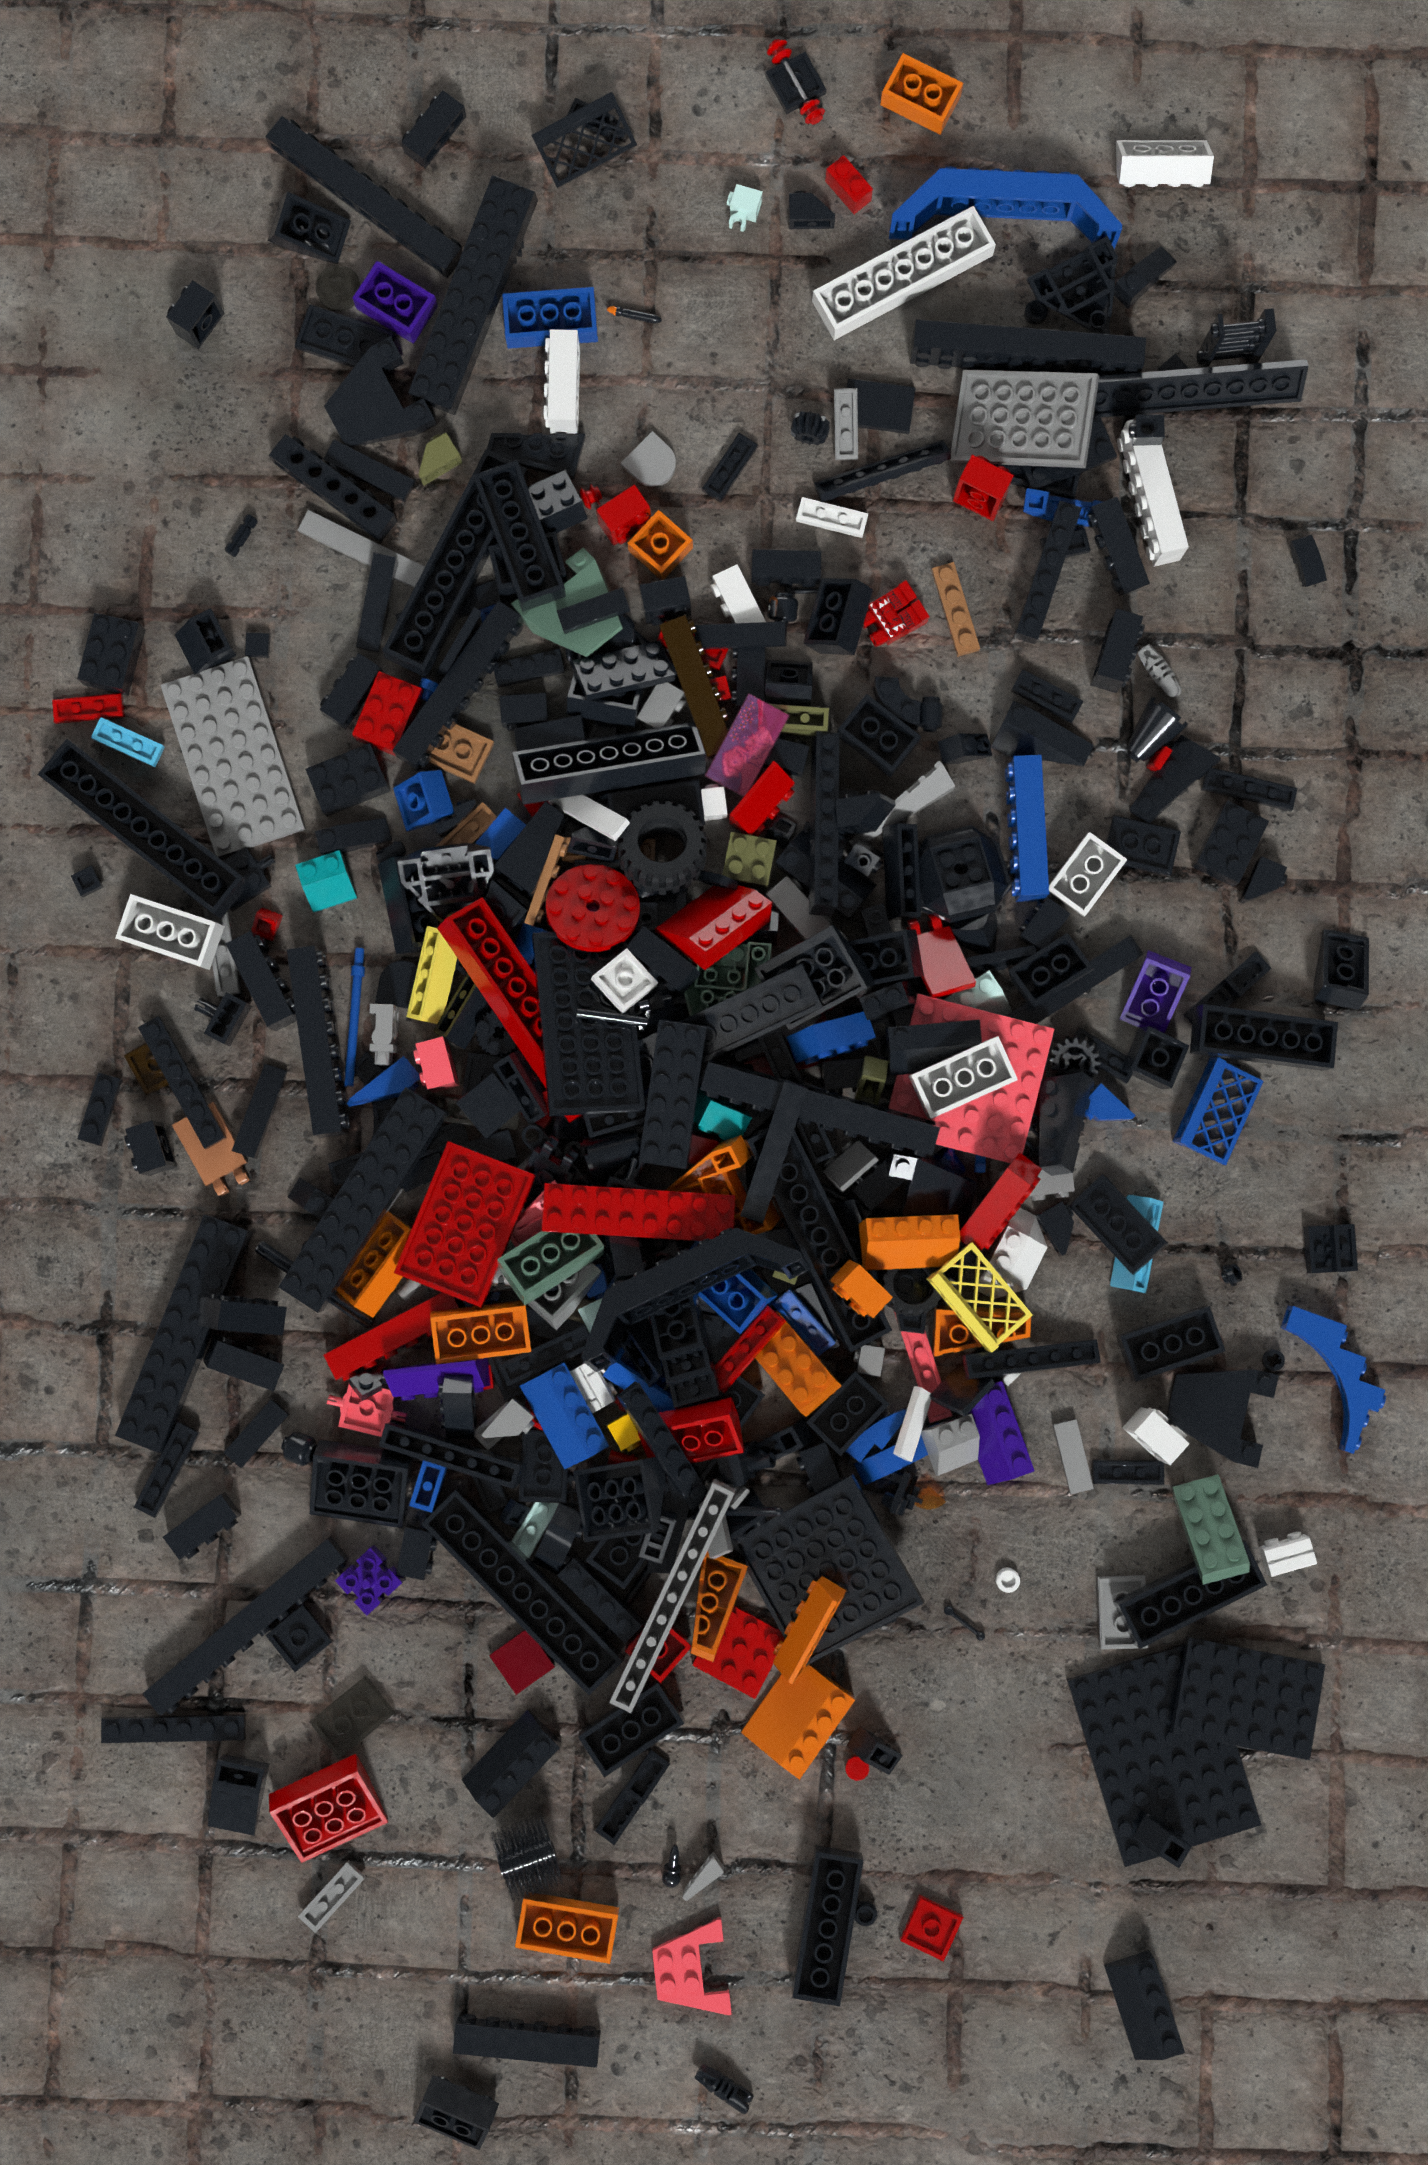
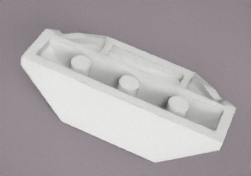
M1019 1208L999 1234L987 1258L1014 1293L1028 1288L1047 1249V1244L1036 1216ZM981 1270L979 1284L991 1285L992 1274L988 1270ZM995 1280V1285H1000L998 1281ZM978 1286V1292L990 1297L991 1287ZM995 1288L994 1299L1007 1295L1003 1288Z

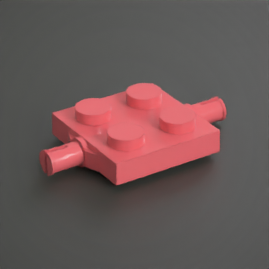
M349 1384L343 1398L329 1395L328 1399L331 1400H327V1404L340 1407L341 1417L338 1427L382 1437L385 1423L391 1420L406 1422L407 1413L394 1411L395 1397L392 1396L390 1389L382 1388V1391L361 1400Z

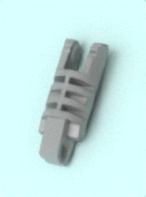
M1150 644L1143 647L1138 652V655L1157 686H1161L1164 692L1167 693L1166 695L1170 697L1180 696L1182 688L1174 677L1175 673L1165 659Z

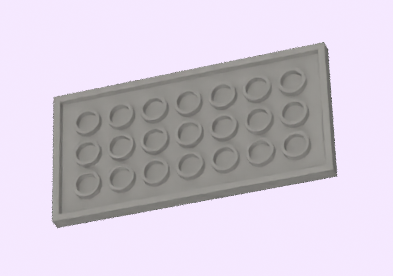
M246 656L204 670L196 675L192 674L162 684V692L215 855L218 858L237 853L245 847L249 849L306 830L250 658Z

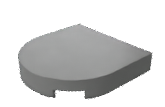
M652 431L621 462V466L644 486H662L673 477L676 459L672 449Z

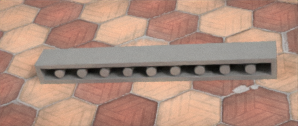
M716 1479L713 1480L609 1703L632 1713L735 1494V1488Z

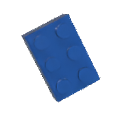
M864 1012L814 1024L787 1036L795 1064L804 1061L805 1065L815 1063L819 1059L827 1060L836 1057L837 1054L845 1055L854 1052V1048L859 1049L868 1046L867 1041L876 1038L871 1021L866 1019Z

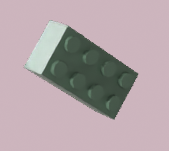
M541 1231L498 1258V1268L522 1303L527 1305L604 1255V1245L597 1235Z
M1219 1474L1172 1487L1173 1499L1202 1584L1248 1573L1250 1562Z

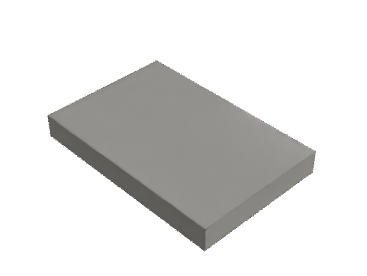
M1144 1575L1097 1576L1100 1649L1138 1648L1133 1644L1113 1601L1145 1586Z

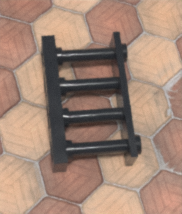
M1274 308L1264 309L1257 321L1224 324L1223 315L1217 314L1200 349L1197 350V364H1201V368L1209 367L1214 360L1242 358L1246 360V364L1258 363L1277 331Z

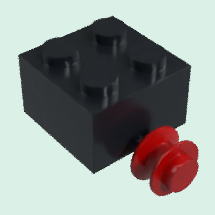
M566 470L528 486L544 533L554 531L558 533L587 520L584 506L591 510V504L596 502L600 506L599 500L603 499L598 486L593 487L592 484H590V489L587 491L581 488L578 495Z

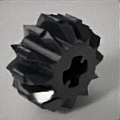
M801 411L796 413L792 420L790 435L796 441H801L802 444L819 445L825 443L828 437L830 422L825 416H820L819 413Z

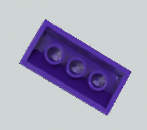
M488 1358L442 1364L430 1363L403 1366L383 1371L392 1396H401V1401L416 1399L415 1395L424 1394V1398L438 1397L439 1384H443L445 1374L473 1375L475 1393L483 1392V1387L491 1385Z
M1001 1380L994 1381L995 1385L968 1413L972 1414L980 1435L978 1461L987 1485L1012 1480L1035 1471Z

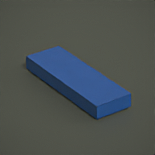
M791 1288L773 1301L772 1305L817 1356H820L836 1343V1339Z

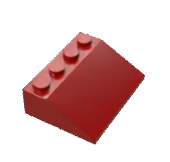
M738 885L736 890L712 886L656 927L655 932L706 970L771 921L772 902L755 889Z
M356 1754L269 1794V1813L301 1863L388 1823V1818L371 1780Z

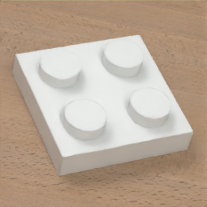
M625 949L591 978L622 1014L658 985L655 978L647 972L645 967L628 949Z

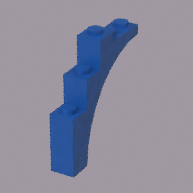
M1288 1306L1280 1328L1298 1336L1309 1344L1322 1357L1332 1372L1341 1394L1343 1406V1432L1339 1449L1354 1454L1355 1450H1358L1361 1445L1362 1437H1360L1362 1428H1365L1369 1421L1368 1411L1378 1412L1379 1408L1382 1409L1385 1404V1389L1359 1380L1367 1368L1365 1363L1366 1357L1340 1348V1345H1343L1347 1338L1348 1332L1345 1331L1347 1325L1295 1306Z

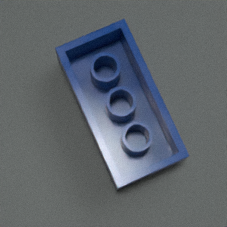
M594 287L502 294L505 339L508 349L545 346L546 338H550V330H578L580 343L598 342Z

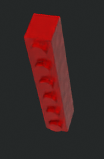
M442 1292L323 1356L335 1380L342 1378L345 1382L356 1376V1370L362 1367L364 1370L377 1365V1359L384 1356L387 1360L398 1354V1348L404 1345L406 1348H410L419 1343V1337L425 1334L427 1337H431V1312L461 1308L457 1298Z

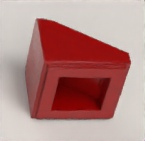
M261 908L256 912L251 931L262 938L273 941L283 915L266 908Z

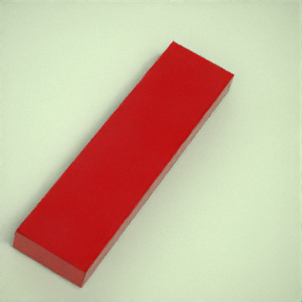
M769 1305L762 1310L715 1365L720 1391L723 1393L729 1389L785 1324L786 1320Z

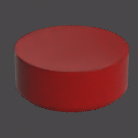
M853 1755L846 1761L845 1770L849 1778L860 1781L867 1777L869 1764L863 1762L857 1755Z

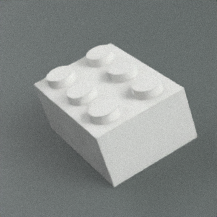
M1088 832L1049 884V892L1084 917L1127 859Z
M1140 1407L1122 1427L1157 1460L1171 1465L1189 1445L1185 1440L1187 1435L1181 1429L1166 1423L1169 1419L1161 1411L1150 1407L1148 1409Z

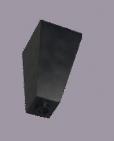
M546 801L494 866L498 879H502L531 902L555 834L560 836L565 823L564 811L555 803L550 805Z

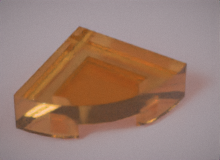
M927 1485L918 1496L923 1499L922 1504L915 1502L914 1505L922 1509L931 1510L942 1506L946 1501Z

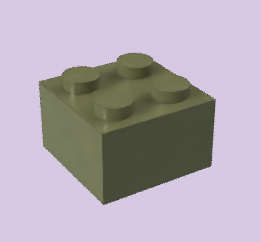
M731 832L722 875L738 881V885L741 883L749 887L767 890L777 840Z

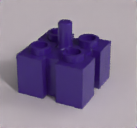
M375 1545L370 1547L356 1560L360 1565L358 1568L354 1564L351 1565L335 1580L347 1595L351 1591L354 1592L358 1597L354 1603L366 1616L384 1600V1597L381 1595L383 1592L389 1596L406 1580L403 1576L396 1575L397 1569L394 1566L388 1569L382 1563L387 1558Z

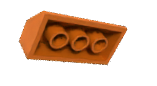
M389 1211L386 1212L337 1289L354 1307L372 1318L382 1308L384 1302L402 1279V1276L395 1274L394 1271L412 1229Z
M958 1215L866 1218L859 1223L862 1264L866 1271L942 1267L959 1250L960 1230Z
M823 1576L817 1582L815 1580L811 1582L806 1592L810 1594L807 1601H801L795 1612L798 1614L796 1621H790L784 1632L787 1635L784 1643L780 1641L773 1654L777 1655L773 1664L791 1684L803 1672L846 1593L845 1589Z

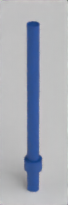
M355 948L354 966H351L353 981L344 1086L348 1087L354 1086L362 977H365L363 948Z

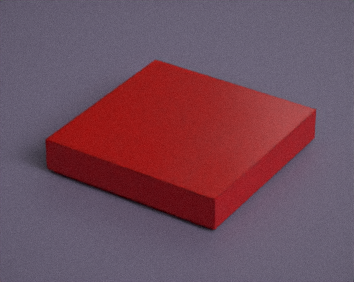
M919 1894L900 1936V1941L944 1962L964 1917L962 1914Z

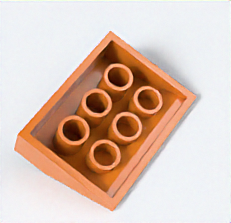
M808 1664L793 1684L789 1683L782 1674L779 1676L741 1733L780 1766L800 1780L852 1706L855 1698L853 1694L813 1665Z

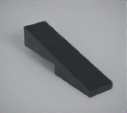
M373 553L356 648L377 653L380 651L389 613L388 605L398 567L396 557Z
M1255 951L1183 1015L1192 1024L1193 1010L1196 1006L1202 1004L1222 1007L1230 1006L1263 977L1271 967Z
M264 1064L232 1148L233 1152L257 1159L288 1071Z
M650 1750L593 1831L612 1845H615L641 1805L647 1800L670 1763Z

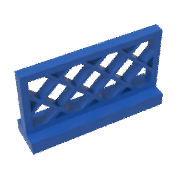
M1210 1057L1172 1142L1185 1146L1222 1165H1226L1263 1084V1080L1226 1063L1225 1060L1219 1057ZM1227 1069L1232 1072L1235 1081L1224 1085L1222 1074ZM1250 1080L1255 1085L1250 1093L1244 1094L1240 1082ZM1236 1084L1240 1097L1230 1100L1226 1088ZM1221 1090L1225 1102L1215 1106L1212 1096L1214 1092ZM1242 1100L1243 1112L1235 1116L1231 1103ZM1227 1105L1230 1118L1220 1121L1216 1109ZM1212 1111L1216 1123L1205 1127L1203 1121L1204 1114ZM1232 1121L1235 1128L1234 1132L1226 1137L1222 1124ZM1217 1127L1221 1139L1211 1142L1207 1130ZM1202 1132L1206 1145L1198 1147L1191 1144L1195 1134ZM1223 1142L1225 1148L1222 1158L1215 1155L1212 1147Z

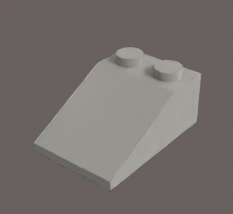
M591 1262L557 1285L558 1290L544 1293L528 1303V1305L557 1330L575 1311L602 1271Z

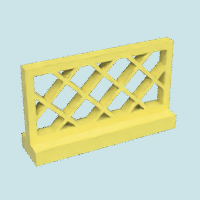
M970 1242L938 1271L933 1272L926 1278L988 1352L992 1353L1002 1341L1033 1315L973 1242ZM970 1250L977 1256L976 1266L963 1265L964 1255ZM960 1259V1264L954 1265ZM980 1261L985 1267H980ZM950 1267L959 1268L958 1282L949 1281L943 1273ZM963 1268L976 1269L975 1283L962 1282ZM980 1269L988 1270L992 1274L991 1285L979 1284ZM995 1280H997L1000 1285H995ZM952 1284H958V1289L956 1290ZM962 1285L974 1286L973 1300H967L961 1296ZM978 1286L991 1287L990 1301L977 1300ZM995 1288H1003L1007 1292L1006 1303L994 1302ZM967 1302L973 1303V1309ZM977 1303L989 1304L988 1318H980L976 1314ZM993 1305L1006 1306L1005 1320L992 1319ZM1010 1306L1019 1307L1024 1315L1017 1321L1009 1320ZM983 1321H988V1327ZM992 1321L1005 1322L1004 1332L998 1338L991 1332Z

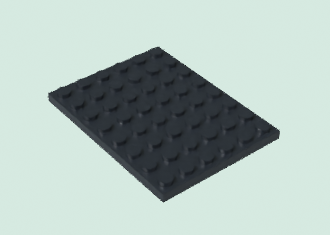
M1185 1643L1066 1679L1124 1867L1160 1857L1133 1837L1144 1815L1186 1840L1191 1847L1262 1825L1237 1746L1177 1735L1170 1732Z

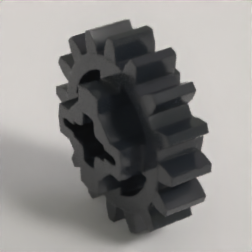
M1076 1034L1074 1040L1067 1035L1065 1042L1059 1040L1057 1043L1058 1047L1054 1046L1052 1049L1054 1055H1051L1050 1061L1055 1063L1052 1064L1051 1070H1058L1056 1076L1084 1072L1093 1079V1073L1098 1074L1100 1069L1098 1065L1102 1061V1059L1097 1058L1100 1055V1050H1094L1096 1043L1088 1044V1037H1085L1083 1041L1079 1040L1078 1034ZM1061 1053H1062V1055H1063L1062 1057H1063L1064 1060H1065L1063 1064L1061 1063V1060H1060V1055H1061ZM1088 1056H1090L1091 1059L1090 1066L1088 1065L1089 1063L1086 1060Z

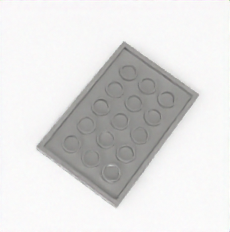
M963 370L950 461L952 463H968L971 455L987 458L990 464L1086 468L1099 375L1097 373Z

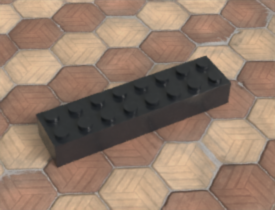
M695 722L512 752L514 773L523 805L706 774V754Z
M315 945L287 949L313 1136L325 1138L349 1134L348 1128H351L350 1115L345 1112L348 1098L346 1091H342L341 1085L345 1078L343 1069L339 1068L338 1059H341L340 1046L335 1043L338 1029L336 1022L333 1023L331 1015L335 1013L333 1000L329 999L328 991L331 990L330 977H326L325 968H328L327 955L323 954Z

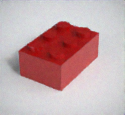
M971 455L959 479L953 502L994 521L1006 498L1014 475L1010 474V471L1003 466L996 467L990 464L989 460L983 456L976 457Z
M379 671L352 733L355 740L363 744L370 743L373 748L395 756L393 752L394 747L415 719L422 703V688Z

